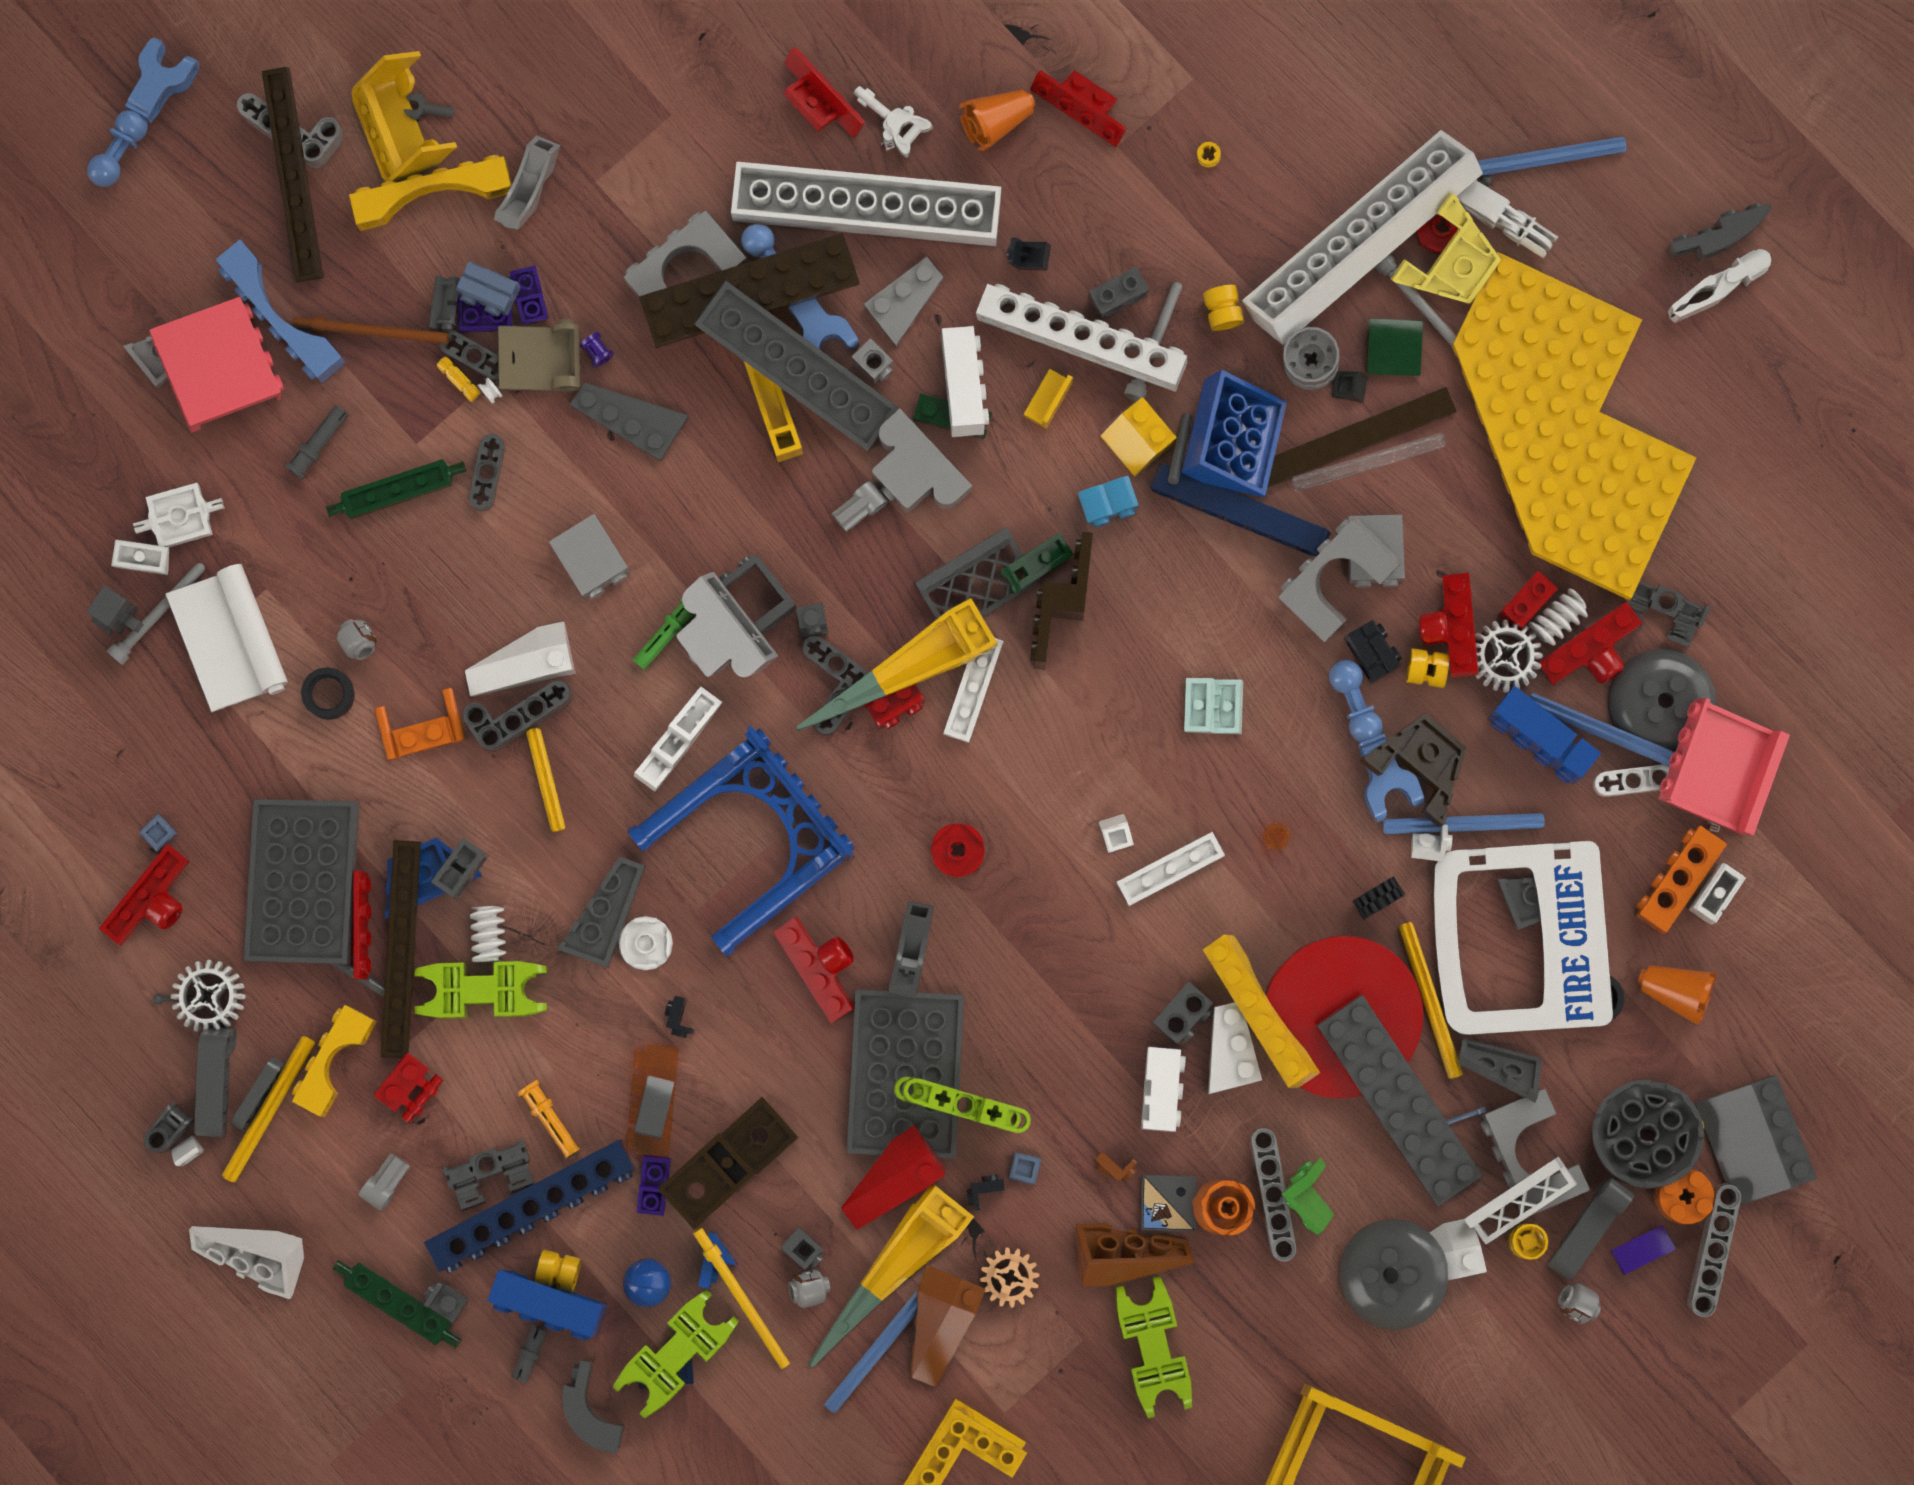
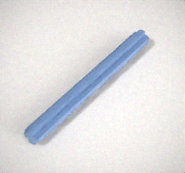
M1617 137L1478 160V164L1483 172L1481 176L1624 153L1626 151V141L1624 137Z
M1535 693L1529 696L1561 722L1669 766V760L1674 751Z
M1542 813L1447 817L1444 825H1448V832L1538 829L1544 827L1545 818ZM1428 818L1385 819L1383 821L1384 834L1441 832L1442 826L1438 827Z
M917 1290L827 1399L824 1405L831 1412L835 1413L917 1314Z

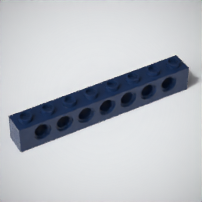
M617 1140L425 1241L424 1244L438 1272L446 1270L449 1274L462 1267L461 1261L470 1257L472 1261L487 1254L485 1248L493 1244L498 1248L511 1241L510 1235L518 1231L520 1235H523L535 1228L533 1223L543 1218L547 1222L559 1216V1209L568 1206L570 1210L584 1202L582 1197L590 1193L595 1197L608 1190L607 1184L614 1180L619 1184L633 1177L631 1172L636 1167L622 1140ZM604 1161L608 1162L612 1168L611 1174L605 1178L598 1174V1166ZM579 1174L584 1175L587 1179V1186L583 1190H577L573 1184L574 1178ZM554 1187L560 1188L563 1193V1198L558 1203L552 1202L549 1198V1193ZM529 1200H534L538 1204V1212L534 1216L528 1215L525 1211V1205ZM505 1213H510L514 1218V1224L509 1229L501 1225V1217ZM482 1225L486 1226L490 1232L489 1238L484 1242L480 1241L476 1235L477 1229ZM457 1238L465 1243V1250L461 1254H456L452 1249V1244Z

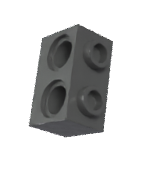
M1134 267L1090 290L1089 300L1099 319L1103 321L1147 298L1149 289L1138 268Z
M462 838L431 882L458 900L489 855L465 838Z
M1188 982L1152 1024L1176 1045L1180 1041L1185 1044L1195 1033L1192 1027L1199 1020L1201 1023H1204L1213 1011L1209 1007L1213 1002ZM1191 997L1199 999L1201 1002L1200 1010L1198 1012H1190L1186 1007L1187 999ZM1171 1018H1179L1183 1022L1181 1032L1173 1033L1170 1031L1168 1022Z

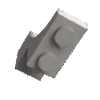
M537 135L527 144L515 180L502 204L495 212V221L502 223L507 228L518 230L537 210L543 184L554 171L560 149L559 144Z

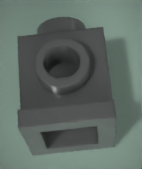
M823 603L796 607L802 638L829 634Z
M798 1227L781 1247L804 1270L809 1266L814 1269L824 1258L820 1254L824 1248L801 1227ZM802 1245H808L810 1248V1253L806 1256L800 1253Z

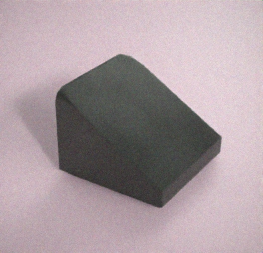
M1338 371L1334 378L1332 397L1364 402L1367 376L1361 372Z

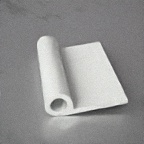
M242 564L228 566L218 571L217 576L166 593L167 600L211 713L268 692L270 695H274L285 690L284 686L288 683Z

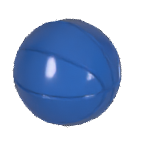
M654 1259L638 1260L628 1267L623 1276V1291L627 1298L639 1307H653L664 1301L671 1289L670 1274L664 1265Z

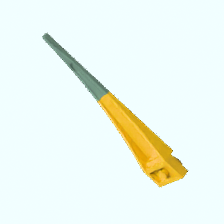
M970 598L945 612L875 669L800 723L796 731L803 730L969 663L978 656L997 647L998 643Z
M931 1184L917 1203L911 1205L810 1359L809 1367H814L887 1296L934 1256L955 1241L974 1216L937 1186Z

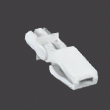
M1476 180L1457 196L1463 208L1472 216L1492 229L1497 227L1502 230V233L1516 242L1517 246L1521 244L1543 259L1547 255L1546 251H1549L1553 246L1551 242H1556L1558 239L1557 235L1535 222V217L1532 218L1521 210H1515L1509 205L1510 201Z
M1758 249L1747 253L1741 258H1736L1731 268L1708 276L1674 303L1667 311L1669 318L1674 323H1677L1715 306L1736 289L1741 282L1747 287L1752 281L1767 272L1771 265L1770 254L1766 250ZM1713 291L1710 298L1700 303L1689 304L1682 310L1695 295L1701 292Z

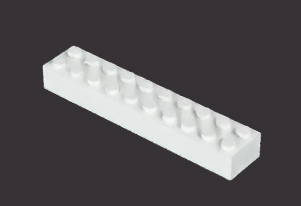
M1440 130L1245 297L1242 302L1251 319L1284 345L1291 335L1297 330L1303 329L1437 214V211L1450 193L1458 196L1483 174L1474 153Z
M736 162L731 216L734 222L996 246L1001 186Z

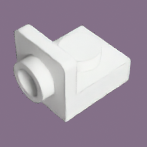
M1448 825L1442 826L1440 836L1428 833H1413L1411 858L1444 862L1446 851H1451L1452 835H1448Z

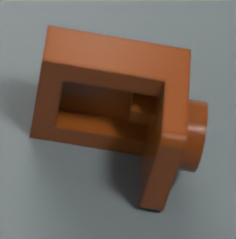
M1103 1152L1094 1159L1098 1163L1095 1168L1105 1178L1111 1175L1117 1182H1120L1122 1178L1127 1182L1137 1171L1134 1167L1137 1161L1134 1158L1123 1169L1118 1167Z

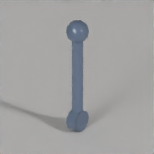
M1482 1107L1446 1121L1450 1125L1485 1113L1487 1110L1486 1107Z

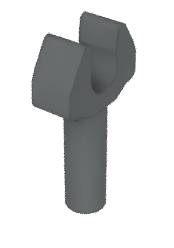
M414 93L406 97L409 102L419 104L417 110L404 109V113L411 119L420 121L421 117L426 114L447 118L454 117V108L427 104L425 97L421 93Z

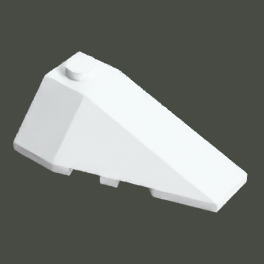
M565 622L537 627L466 669L465 674L470 697L576 674Z
M1464 1219L1443 1223L1429 1232L1437 1240L1445 1254L1448 1264V1280L1487 1272L1476 1230L1474 1227L1470 1229ZM1389 1267L1386 1271L1388 1281L1396 1282L1399 1275L1396 1269Z
M192 1226L189 1229L191 1250L218 1265H223L224 1263L237 1271L236 1275L243 1279L245 1276L259 1282L258 1288L265 1292L291 1299L304 1260L302 1238L279 1231L197 1226Z

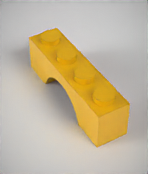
M344 1005L343 1009L338 1008L331 1021L334 1023L329 1033L325 1032L318 1044L321 1047L316 1057L312 1056L305 1068L308 1073L303 1081L299 1080L292 1091V1095H294L292 1102L320 1117H326L338 1095L329 1077V1068L333 1057L347 1046L365 1045L377 1023L376 1020L347 1005Z

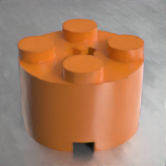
M1693 1169L1679 1181L1664 1187L1655 1188L1654 1202L1659 1213L1677 1224L1697 1223L1710 1214L1713 1209L1715 1199L1713 1186L1703 1173ZM1683 1191L1689 1193V1198L1686 1199V1202L1679 1199V1195H1682Z
M1214 1180L1206 1183L1199 1189L1192 1201L1194 1216L1198 1224L1207 1232L1216 1235H1237L1243 1232L1251 1224L1255 1210V1201L1250 1190L1245 1185L1232 1180ZM1222 1203L1227 1204V1206L1224 1208L1225 1212L1221 1211V1208L1223 1207Z

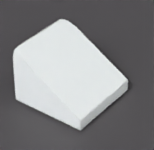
M1124 814L1099 822L1108 853L1134 845Z
M191 1135L172 1149L171 1153L174 1164L176 1166H185L201 1155L204 1149L196 1137Z

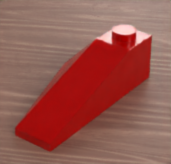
M914 1124L891 1140L863 1180L842 1205L841 1210L854 1228L858 1230L945 1176L946 1167Z

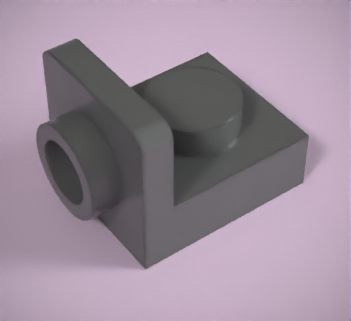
M443 1281L438 1282L437 1285L432 1283L424 1294V1298L427 1299L424 1306L433 1309L452 1323L456 1321L469 1301L467 1297Z

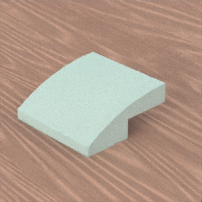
M1186 678L1184 732L1242 734L1243 681Z

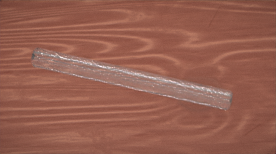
M1440 432L1294 476L1292 484L1295 491H1301L1446 446V439L1444 434Z

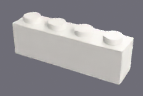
M974 326L942 328L941 343L952 437L984 435V426L989 424L988 408L983 409L982 400H986L985 384H980L979 376H983V361L977 360V352L981 351L980 336H975Z

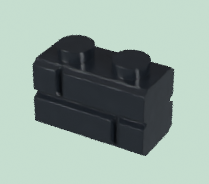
M1374 620L1369 621L1344 637V641L1370 684L1399 669L1401 666L1399 661L1402 660L1395 646L1390 648L1385 638L1388 635L1381 623L1376 625Z

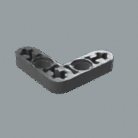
M819 636L808 637L803 643V652L807 659L840 682L822 707L852 686L854 681L850 676L846 675L845 679L841 678L847 672L849 665L854 667L850 672L855 676H859L860 673L864 676L868 674L864 668ZM819 642V648L825 654L828 649L832 651L826 656L823 664L819 662L823 659L820 654L816 652L813 655L809 654L810 648L808 645L810 643L815 645ZM834 657H839L844 661L843 669L838 672L832 671L829 668V661ZM850 711L842 713L839 719L837 716L833 717L830 721L833 725L832 728L825 727L823 730L820 728L821 722L815 724L816 731L826 736L833 734Z

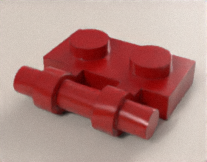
M406 1052L373 1093V1096L394 1112H396L401 1104L406 1106L408 1109L401 1117L410 1123L416 1115L419 1116L424 1109L422 1107L431 1096L434 1097L439 1090L437 1088L444 1080L435 1074L430 1081H427L423 1076L429 1068L409 1052ZM418 1084L423 1090L413 1101L408 1095Z

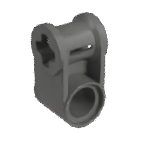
M175 1101L172 1102L144 1136L145 1147L155 1153L167 1152L192 1126L195 1118L192 1116L188 1117L177 1108L178 1104ZM158 1133H162L165 1139L164 1144L159 1148H155L152 1143L153 1137Z

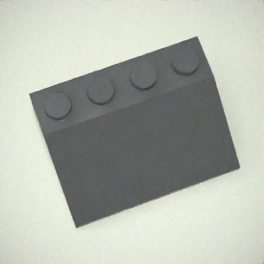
M1777 1075L1760 1079L1694 1104L1704 1123V1131L1724 1183L1737 1187L1741 1193L1740 1205L1817 1179ZM1727 1189L1730 1199H1732V1191Z

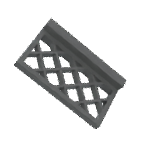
M1007 527L914 583L936 620L941 616L936 608L943 609L942 615L947 610L952 609L948 607L951 592L966 595L965 601L969 599V596L983 599L984 604L980 612L983 617L1039 583L1038 579H1036L1017 593L1009 594V587L1011 586L1009 582L993 579L997 564L1009 565V563L997 561L1000 549L1009 544L1015 553L1013 562L1023 556ZM996 552L994 560L987 558ZM982 560L993 563L990 578L975 575L977 563ZM973 567L971 574L964 572ZM959 574L970 577L967 592L952 589L954 578ZM974 578L989 581L985 597L970 593ZM950 581L949 588L941 586ZM992 582L1007 586L1005 597L1000 600L989 598ZM937 588L948 591L944 606L933 604L928 593ZM988 601L995 602L986 608Z

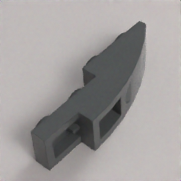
M1755 203L1746 207V211L1736 213V210L1722 213L1720 215L1721 218L1715 223L1716 230H1714V227H1709L1699 231V235L1689 237L1688 234L1675 237L1667 248L1669 258L1672 259L1696 252L1699 262L1730 249L1759 226L1772 209L1771 204L1762 206L1761 203Z

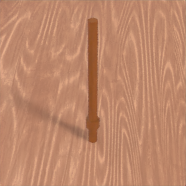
M315 316L313 319L293 317L292 327L312 329V332L315 333L331 331L449 343V333L328 321L325 317Z

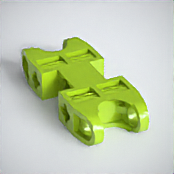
M521 961L494 962V975L467 976L466 963H436L414 969V977H424L433 981L437 992L434 999L425 1003V1006H414V1014L441 1019L468 1018L467 1005L494 1004L495 1017H524L547 1011V1003H536V1001L528 999L525 995L524 987L528 980L536 977V974H547V966Z
M903 1076L894 1085L896 1097L905 1102L1015 1133L1025 1132L1030 1125V1115L1022 1108L913 1077ZM904 1081H906V1082L904 1083V1085H903V1089H902L903 1096H902V1094L900 1093L899 1088H900V1085H901ZM913 1084V1093L909 1095L908 1088ZM964 1097L967 1100V1107L964 1111L960 1112L957 1109V1102L960 1098ZM1021 1113L1025 1118V1122L1021 1128H1017L1021 1122ZM1014 1115L1015 1121L1011 1124V1118Z
M1160 1276L1152 1277L1155 1289L1152 1290L1151 1300L1144 1305L1134 1304L1130 1297L1126 1296L1124 1286H1116L1117 1315L1123 1339L1135 1336L1138 1339L1144 1365L1130 1369L1137 1396L1148 1419L1155 1417L1153 1405H1155L1157 1395L1163 1390L1174 1391L1178 1398L1182 1399L1185 1410L1192 1408L1191 1380L1185 1356L1171 1358L1164 1329L1177 1327L1171 1299ZM1167 1314L1170 1315V1316H1166V1317H1162V1318L1150 1320V1318H1154V1317H1158V1316H1162V1315H1167ZM1145 1320V1322H1141V1323H1137V1324L1125 1326V1324H1129V1323H1134V1322H1138V1321ZM1183 1368V1370H1179V1371H1175V1372L1163 1374L1164 1372H1168V1371H1172V1370H1177V1369ZM1158 1374V1376H1154V1377H1150V1378L1138 1380L1139 1378H1144V1377H1148V1376H1152V1375Z
M705 1290L686 1303L667 1322V1325L676 1334L657 1354L645 1345L627 1363L613 1385L617 1392L626 1384L629 1386L636 1382L642 1383L648 1388L649 1398L646 1401L647 1406L639 1413L644 1419L665 1406L685 1386V1383L676 1374L693 1356L697 1354L707 1363L726 1343L739 1323L735 1316L727 1323L723 1322L716 1326L710 1325L705 1321L703 1310L706 1307L705 1303L712 1296L708 1290ZM679 1318H681L694 1332H692ZM697 1336H699L712 1350H710ZM640 1358H642L655 1372H653ZM658 1376H660L674 1390L672 1391Z

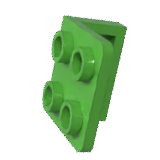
M1320 1157L1312 1163L1310 1160L1304 1162L1297 1169V1173L1289 1179L1291 1182L1282 1193L1287 1205L1291 1209L1296 1210L1301 1216L1305 1227L1316 1235L1323 1232L1334 1216L1328 1205L1311 1186L1327 1166Z

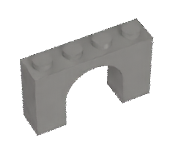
M705 210L701 214L699 212L694 214L687 221L688 225L681 231L679 229L673 231L667 237V242L661 247L655 246L646 254L647 258L640 264L637 262L631 265L626 270L624 279L626 284L639 298V296L667 288L664 283L665 269L669 262L679 254L685 252L700 253L706 256L719 271L747 263V259Z
M1357 518L1352 519L1350 522L1345 519L1335 530L1338 535L1332 541L1327 538L1317 549L1320 554L1314 560L1308 558L1299 567L1302 573L1295 580L1290 577L1280 588L1283 593L1278 598L1324 642L1330 639L1347 621L1322 594L1320 576L1325 565L1337 558L1353 560L1381 584L1403 563Z
M1545 1089L1539 1090L1536 1103L1522 1097L1482 1115L1484 1121L1480 1122L1486 1137L1491 1136L1495 1146L1491 1147L1497 1162L1502 1161L1506 1171L1503 1172V1177L1509 1188L1530 1175L1521 1168L1516 1159L1515 1145L1518 1136L1526 1127L1556 1114ZM1579 1165L1567 1168L1577 1185L1532 1215L1590 1190ZM1561 1171L1550 1176L1549 1187L1561 1189L1568 1184ZM1546 1179L1540 1182L1539 1184L1545 1185ZM1531 1188L1528 1190L1526 1201L1538 1204L1542 1201L1544 1189ZM1548 1191L1547 1197L1553 1194L1554 1192ZM1523 1194L1517 1197L1516 1199L1522 1200ZM1516 1204L1520 1212L1521 1204ZM1525 1205L1524 1212L1532 1207Z

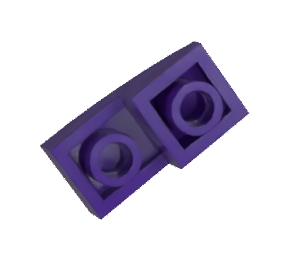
M536 265L510 271L511 279L520 285L516 301L522 324L548 319Z
M644 1155L637 1213L664 1216L667 1199L657 1188L669 1179L671 1158Z
M1661 1225L1611 1250V1253L1622 1274L1625 1275L1672 1252L1676 1248L1666 1229Z

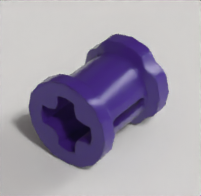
M599 332L593 333L580 343L581 349H585L592 358V364L595 368L602 366L614 356L613 351L608 350L600 339L601 334Z

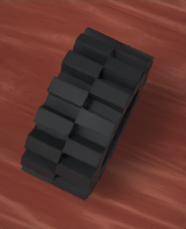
M1393 876L1352 902L1364 920L1400 899L1405 893Z

